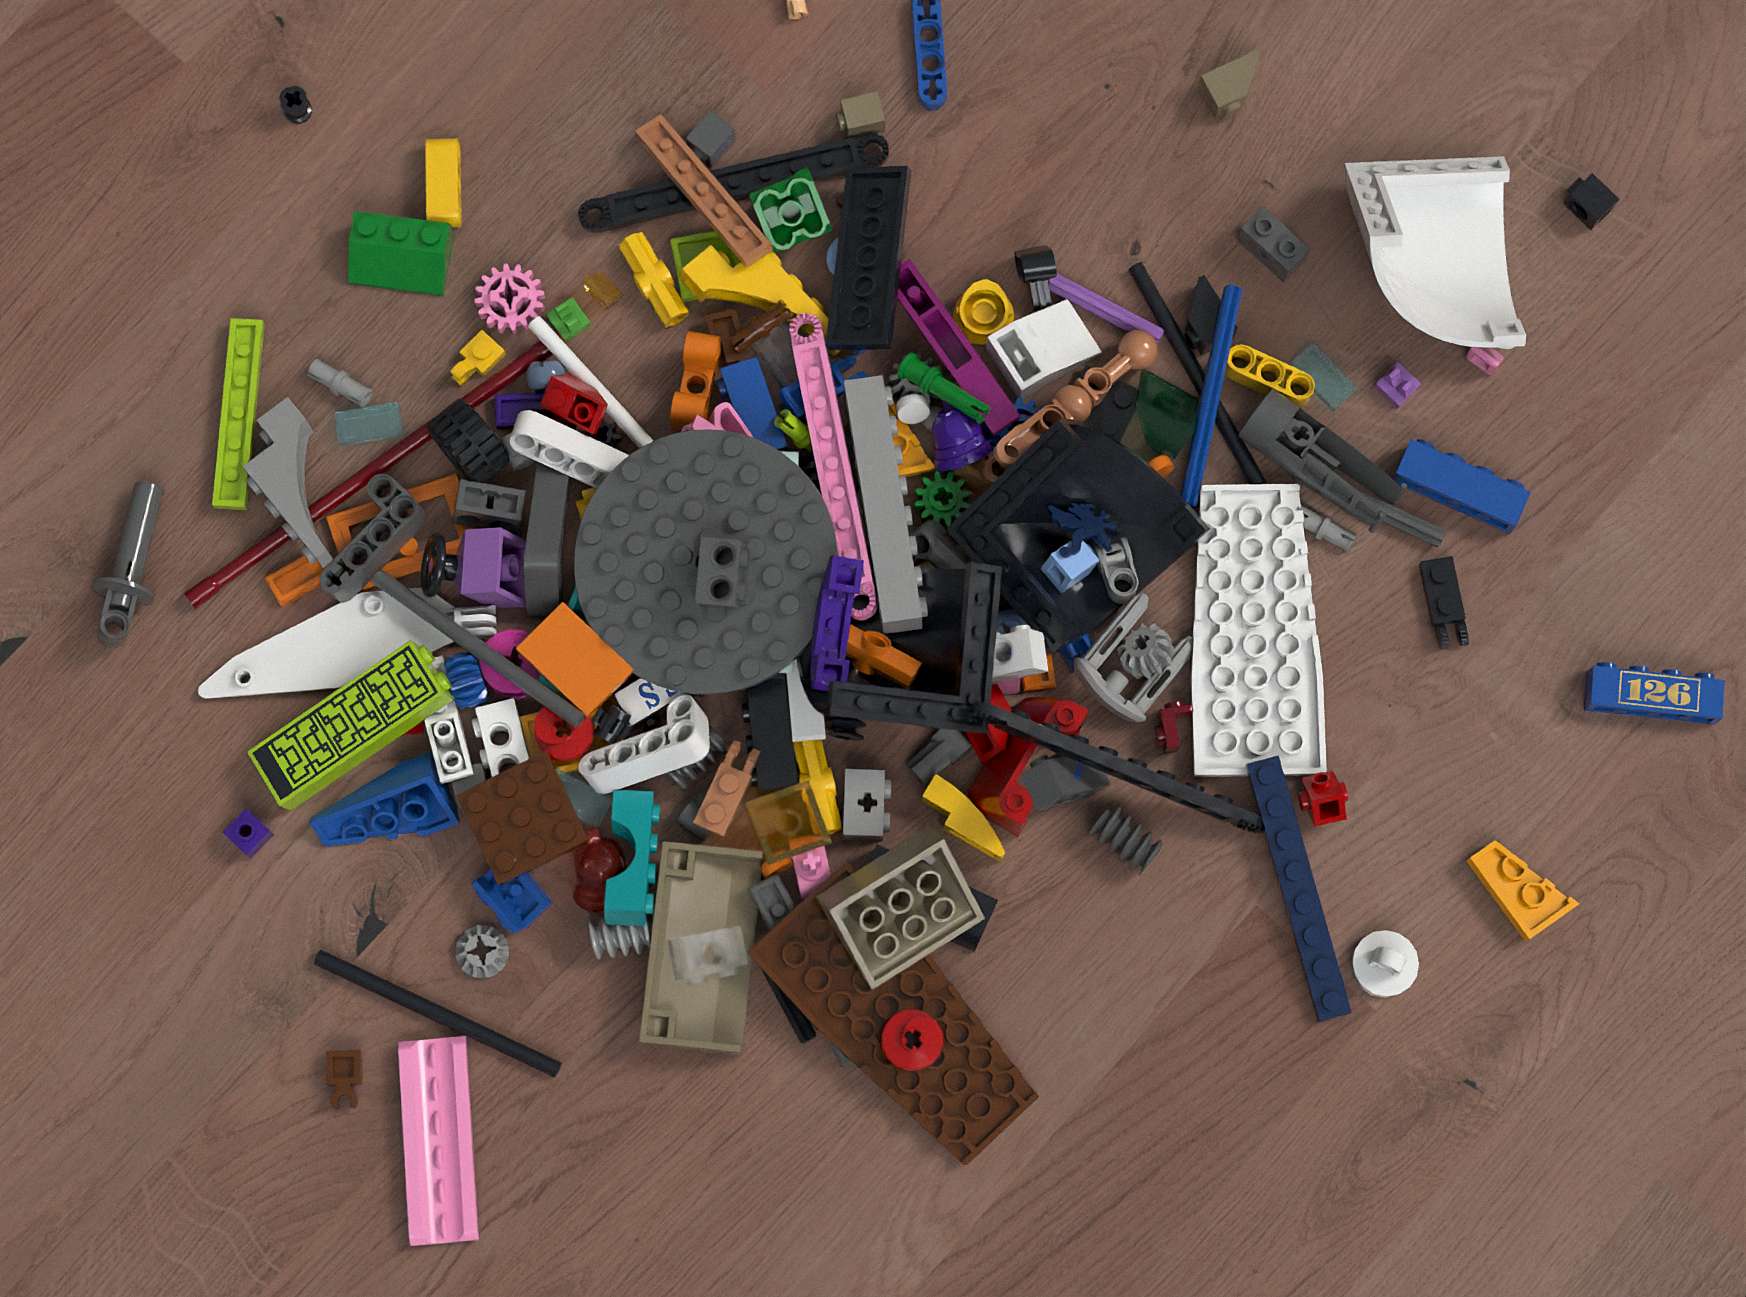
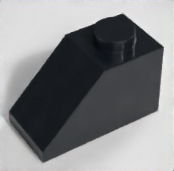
M1205 275L1198 278L1186 323V332L1184 333L1190 347L1193 350L1197 348L1201 356L1211 351L1221 303ZM1236 324L1234 328L1233 338L1235 337L1238 329Z

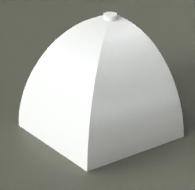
M1504 156L1345 163V182L1348 197L1374 273L1384 295L1395 310L1413 326L1428 335L1446 342L1470 347H1498L1501 349L1525 346L1526 343L1525 330L1520 319H1517L1514 310L1506 264L1503 187L1504 182H1509L1510 169Z

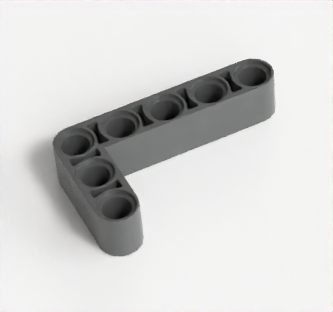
M537 462L525 546L524 579L527 616L547 618L563 602L561 555L572 477L540 462Z

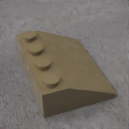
M930 826L816 896L831 926L872 990L985 919L944 838Z

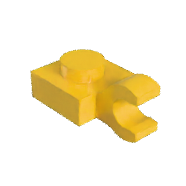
M481 330L459 352L464 360L452 368L450 371L452 374L451 378L458 385L462 386L476 371L484 377L506 355L505 350Z

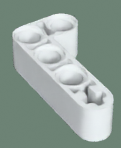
M679 695L667 707V725L586 754L579 762V772L598 794H607L613 792V790H618L698 762L707 755L710 747L708 718L690 695Z

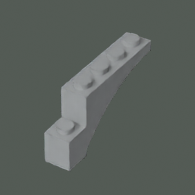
M287 397L257 419L258 424L263 430L259 433V436L268 448L243 466L250 476L245 481L257 496L260 493L265 495L268 500L263 504L274 518L281 515L286 523L282 525V528L293 542L298 538L301 540L304 546L300 550L311 564L317 561L325 569L333 559L322 544L314 527L305 491L306 450L309 436L314 431L305 417Z

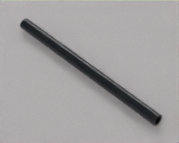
M1142 262L1136 263L1128 271L1159 326L1163 328V333L1201 398L1205 372ZM1219 399L1215 418L1218 430L1248 483L1265 484L1267 481L1246 444L1238 437L1239 432Z
M322 949L315 958L314 965L555 1078L561 1068L562 1062Z

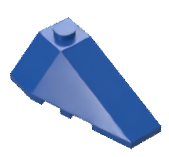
M431 752L398 764L311 817L309 823L324 846L361 843L370 837L387 836L388 840L397 839L398 834L417 832L418 836L431 835L459 824V816L448 783L441 784L435 759Z

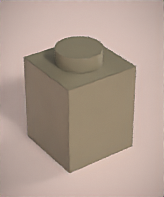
M878 91L840 100V111L836 112L839 130H845L847 138H856L869 135V133L885 132V117Z

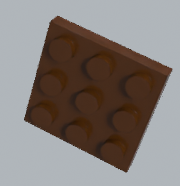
M547 751L456 795L499 886L590 842Z

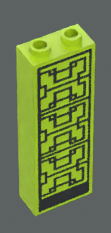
M409 640L247 752L280 807L292 811L454 700L449 692V689L452 688L451 683L442 671L437 673L432 665L435 658L425 644L420 646L414 641Z

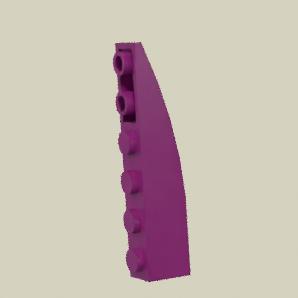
M908 259L902 263L897 294L898 301L959 387L983 403L991 406L988 416L978 409L976 411L986 418L984 422L993 435H997L1020 419L1021 416L913 262Z

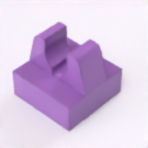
M1397 362L1375 384L1374 388L1398 409L1420 387L1421 383Z

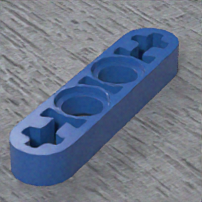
M913 0L912 19L918 98L920 104L925 109L934 111L943 107L947 98L940 0H928L929 5H931L930 19H924V8L921 6L922 0ZM925 28H931L937 33V38L932 42H925L920 38V32ZM926 58H934L939 62L940 66L936 71L929 72L924 70L921 63ZM935 80V92L939 94L936 100H930V96L927 95L929 93V81Z

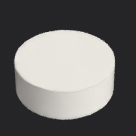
M919 394L906 395L896 404L898 419L903 423L916 424L922 422L930 413L928 400Z

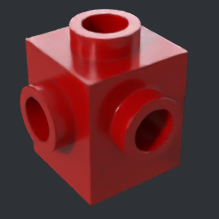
M1333 771L1319 772L1312 776L1301 778L1302 791L1298 792L1299 805L1302 812H1308L1314 827L1347 820L1345 802L1348 801L1347 789L1344 782H1338Z

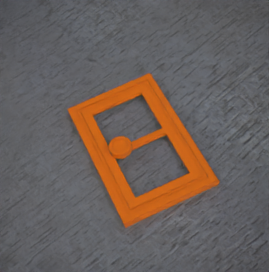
M454 473L406 489V491L418 503L445 495L453 518L460 483L457 474ZM374 501L326 516L338 555L353 540L349 527L372 520L382 511ZM455 524L459 539L445 543L446 554L455 555L465 529L475 528ZM412 537L399 550L406 557L389 562L381 569L396 580L421 572L424 551L417 553L418 543ZM359 558L356 562L357 566L361 565ZM350 569L347 571L350 575L353 574ZM371 579L358 593L377 586L372 583Z

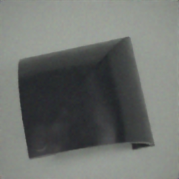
M1058 419L946 529L974 563L1002 567L1000 593L1032 630L1043 633L1044 643L1052 654L1087 634L1125 604L1115 603L1109 598L1097 564L1089 575L1062 594L1041 570L1050 555L1070 542L1073 532H1068L1066 529H1060L1058 524L1051 521L1052 516L1049 515L1047 510L1049 505L1068 513V508L1071 507L1073 502L1078 505L1093 504L1095 509L1089 510L1094 511L1093 515L1095 517L1101 516V510H1105L1104 513L1109 514V517L1103 522L1111 523L1114 520L1116 521L1115 526H1117L1115 532L1107 529L1104 531L1111 539L1110 545L1118 543L1124 537L1128 541L1139 583L1135 595L1139 594L1210 530L1182 496L1133 451L1101 430L1071 419ZM1092 538L1084 540L1092 549L1096 545ZM1119 580L1114 583L1118 591L1127 592L1131 589V585L1125 580Z
M971 562L966 563L965 569L921 568L923 586H917L919 597H925L928 612L927 617H922V629L884 634L890 640L892 647L922 662L921 668L909 689L878 673L869 675L860 672L852 665V659L847 656L845 660H850L847 683L830 681L828 682V691L812 689V641L797 658L799 676L804 692L811 705L824 715L988 734L989 724L987 721L983 723V719L981 721L973 719L969 713L974 701L989 704L991 702L1002 567ZM866 595L856 596L853 600V608L858 611L866 609L869 606V597ZM877 608L872 617L865 620H857L851 617L850 624L862 631L873 630L882 633L879 608Z

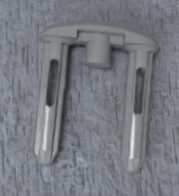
M1145 593L1132 596L1102 634L1098 636L1084 656L1074 659L1076 676L1095 700L1110 712L1133 723L1146 720V711L1192 656L1193 637L1187 636L1176 643L1174 646L1175 654L1170 657L1171 666L1162 667L1164 677L1148 696V691L1161 677V674L1157 672L1152 674L1150 680L1146 679L1145 683L1131 700H1125L1120 695V692L1129 683L1123 674L1113 670L1106 680L1101 678L1102 675L1097 669L1146 611L1149 597ZM1117 629V633L1104 647V649L1099 653V649L1104 645L1108 638Z

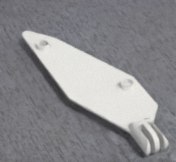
M410 588L412 592L478 639L492 638L497 633V630L494 629L496 627V617L493 616L496 614V605L455 608L437 594L432 598H428L423 594L421 588ZM361 592L351 600L341 602L234 656L199 686L198 693L204 699L339 689L409 640L414 641L420 646L425 644L431 653L454 641L386 592ZM245 676H251L247 683H241Z

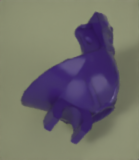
M943 400L945 408L938 412V416L932 425V435L935 444L933 464L937 471L961 468L978 461L994 450L985 438L982 429L983 422L978 424L974 419Z

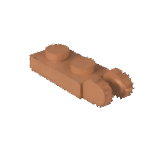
M736 740L733 741L724 763L721 762L693 822L694 825L723 838L751 782V774L761 752L753 748L747 756L743 772L732 767L741 750V742Z

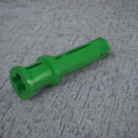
M909 353L900 364L897 377L902 380L906 378L919 386V391L923 394H935L940 399L974 419L978 424H981L986 418L976 409L988 416L991 409L990 405L983 403L942 377V372L939 368L935 366L931 368L918 360L917 354Z

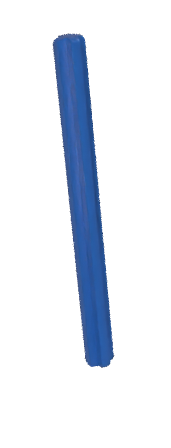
M1226 285L1223 289L1180 493L1182 498L1191 507H1196L1198 504L1242 295V288L1235 285Z

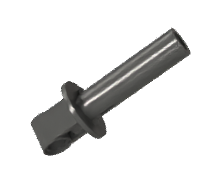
M136 482L134 484L111 577L96 578L92 581V591L105 599L97 630V638L102 645L108 648H117L126 641L135 606H147L154 601L153 592L140 585L164 492L160 486L153 483ZM127 570H129V576H126ZM116 624L122 629V632L117 635L110 634L106 631L105 626Z

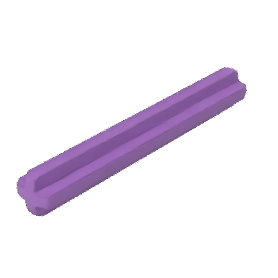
M1057 273V277L1048 280L1051 292L1066 300L1068 299L1070 302L1127 332L1133 330L1146 331L1154 337L1157 344L1162 338L1163 328Z

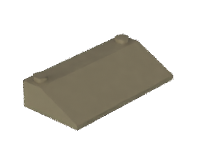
M663 841L639 1042L708 1053L742 1055L752 958L747 952L754 947L758 908L748 889L761 882L762 873L760 866L763 864L764 859L762 851Z

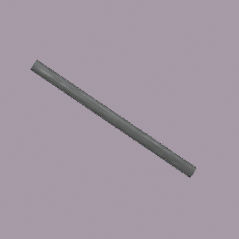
M378 570L372 578L374 585L570 725L578 728L582 724L585 714L389 574L383 570Z

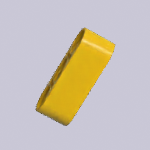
M426 139L427 221L450 223L451 228H461V159L459 139Z
M1236 345L1230 349L1225 371L1229 379L1265 396L1274 388L1300 408L1309 402L1315 388L1314 380L1309 374L1246 345ZM1232 359H1244L1247 363V367H1235L1232 363ZM1270 371L1275 374L1277 380L1274 382L1265 381L1261 373ZM1301 385L1304 387L1306 394L1296 395L1292 392L1290 386Z

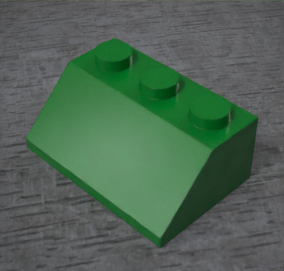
M354 211L349 238L348 283L444 296L454 239L450 223Z

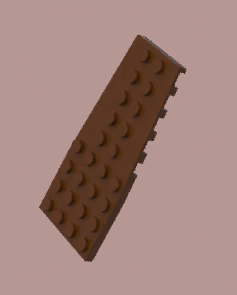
M846 861L747 953L819 1032L963 1165H968L1035 1102L1039 1096L1024 1079L1016 1065L1003 1052L1002 1047L995 1038L986 1030L978 1016L962 999L954 985L941 972L940 967L929 954L873 990L869 987L816 898L822 892L856 872ZM910 1009L920 1010L929 1014L938 1023L943 1032V1046L937 1059L931 1065L921 1070L913 1071L900 1069L892 1064L885 1056L881 1045V1035L887 1021L898 1012ZM915 1031L912 1034L906 1032L904 1035L907 1039L905 1046L909 1049L911 1046L917 1048L920 1044L916 1040L919 1034Z

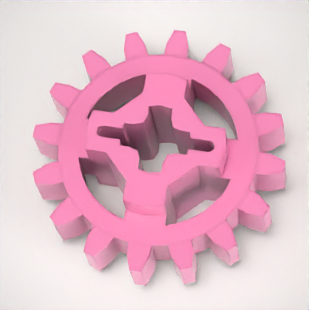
M504 264L502 272H498L495 267L491 268L493 276L489 278L483 275L481 278L485 286H476L475 289L476 293L481 296L474 299L476 307L481 308L478 311L479 317L481 319L488 317L486 323L489 328L498 324V330L501 334H503L506 327L511 329L513 335L516 334L518 326H522L525 331L529 330L527 322L538 317L535 313L536 311L544 312L545 309L543 303L539 302L545 299L544 291L539 290L542 287L540 279L532 281L534 277L533 271L528 270L523 274L519 264H517L514 271L509 269L508 264ZM514 281H518L526 287H520ZM509 289H511V293L514 296L513 302L511 303L512 309L509 308V305L506 302L508 299L507 296L509 295ZM524 308H527L525 312L519 315ZM493 310L501 311L506 317L497 315Z

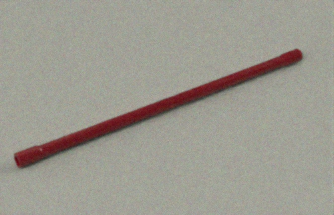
M555 329L554 332H555V333L560 337V339L566 344V342H565V340L563 339V337H562V336L560 335V333ZM538 341L530 350L470 391L460 400L468 403L475 409L527 372L532 362L545 361L553 354L541 341ZM427 423L311 504L308 508L313 523L368 485L372 477L385 473L430 441L432 437ZM280 526L216 573L201 580L184 594L194 608H198L219 593L224 586L288 542L291 538Z

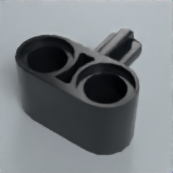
M1047 245L1014 251L1019 279L1024 284L1029 283L1033 309L1038 312L1052 306L1048 280L1057 277L1052 249Z

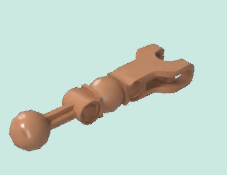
M1133 330L1126 333L1119 341L1118 355L1102 368L1093 367L1089 369L1083 378H1078L1073 385L1057 390L1049 405L1040 409L1024 423L1013 428L998 442L993 455L988 458L981 471L985 482L991 486L999 478L993 474L992 466L999 462L1004 468L1008 469L1050 428L1043 421L1046 420L1052 424L1058 419L1086 421L1093 407L1100 404L1116 380L1128 370L1140 371L1151 366L1155 362L1158 353L1157 342L1154 337L1143 330ZM1088 383L1097 386L1099 391L1093 390Z

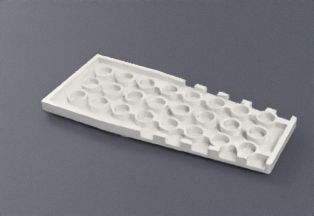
M1298 484L1203 485L1201 488L1199 517L1210 530L1198 540L1193 649L1190 676L1191 704L1194 710L1191 715L1193 777L1248 776L1246 764L1279 755L1284 776H1312L1319 772H1327L1323 672L1319 639L1315 626V607L1312 602V582L1308 569V549L1304 536L1303 510H1297V507L1301 508L1300 486Z

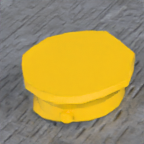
M984 279L974 282L963 292L953 310V320L970 344L986 345L988 336L1014 322V311L1011 302L999 284Z

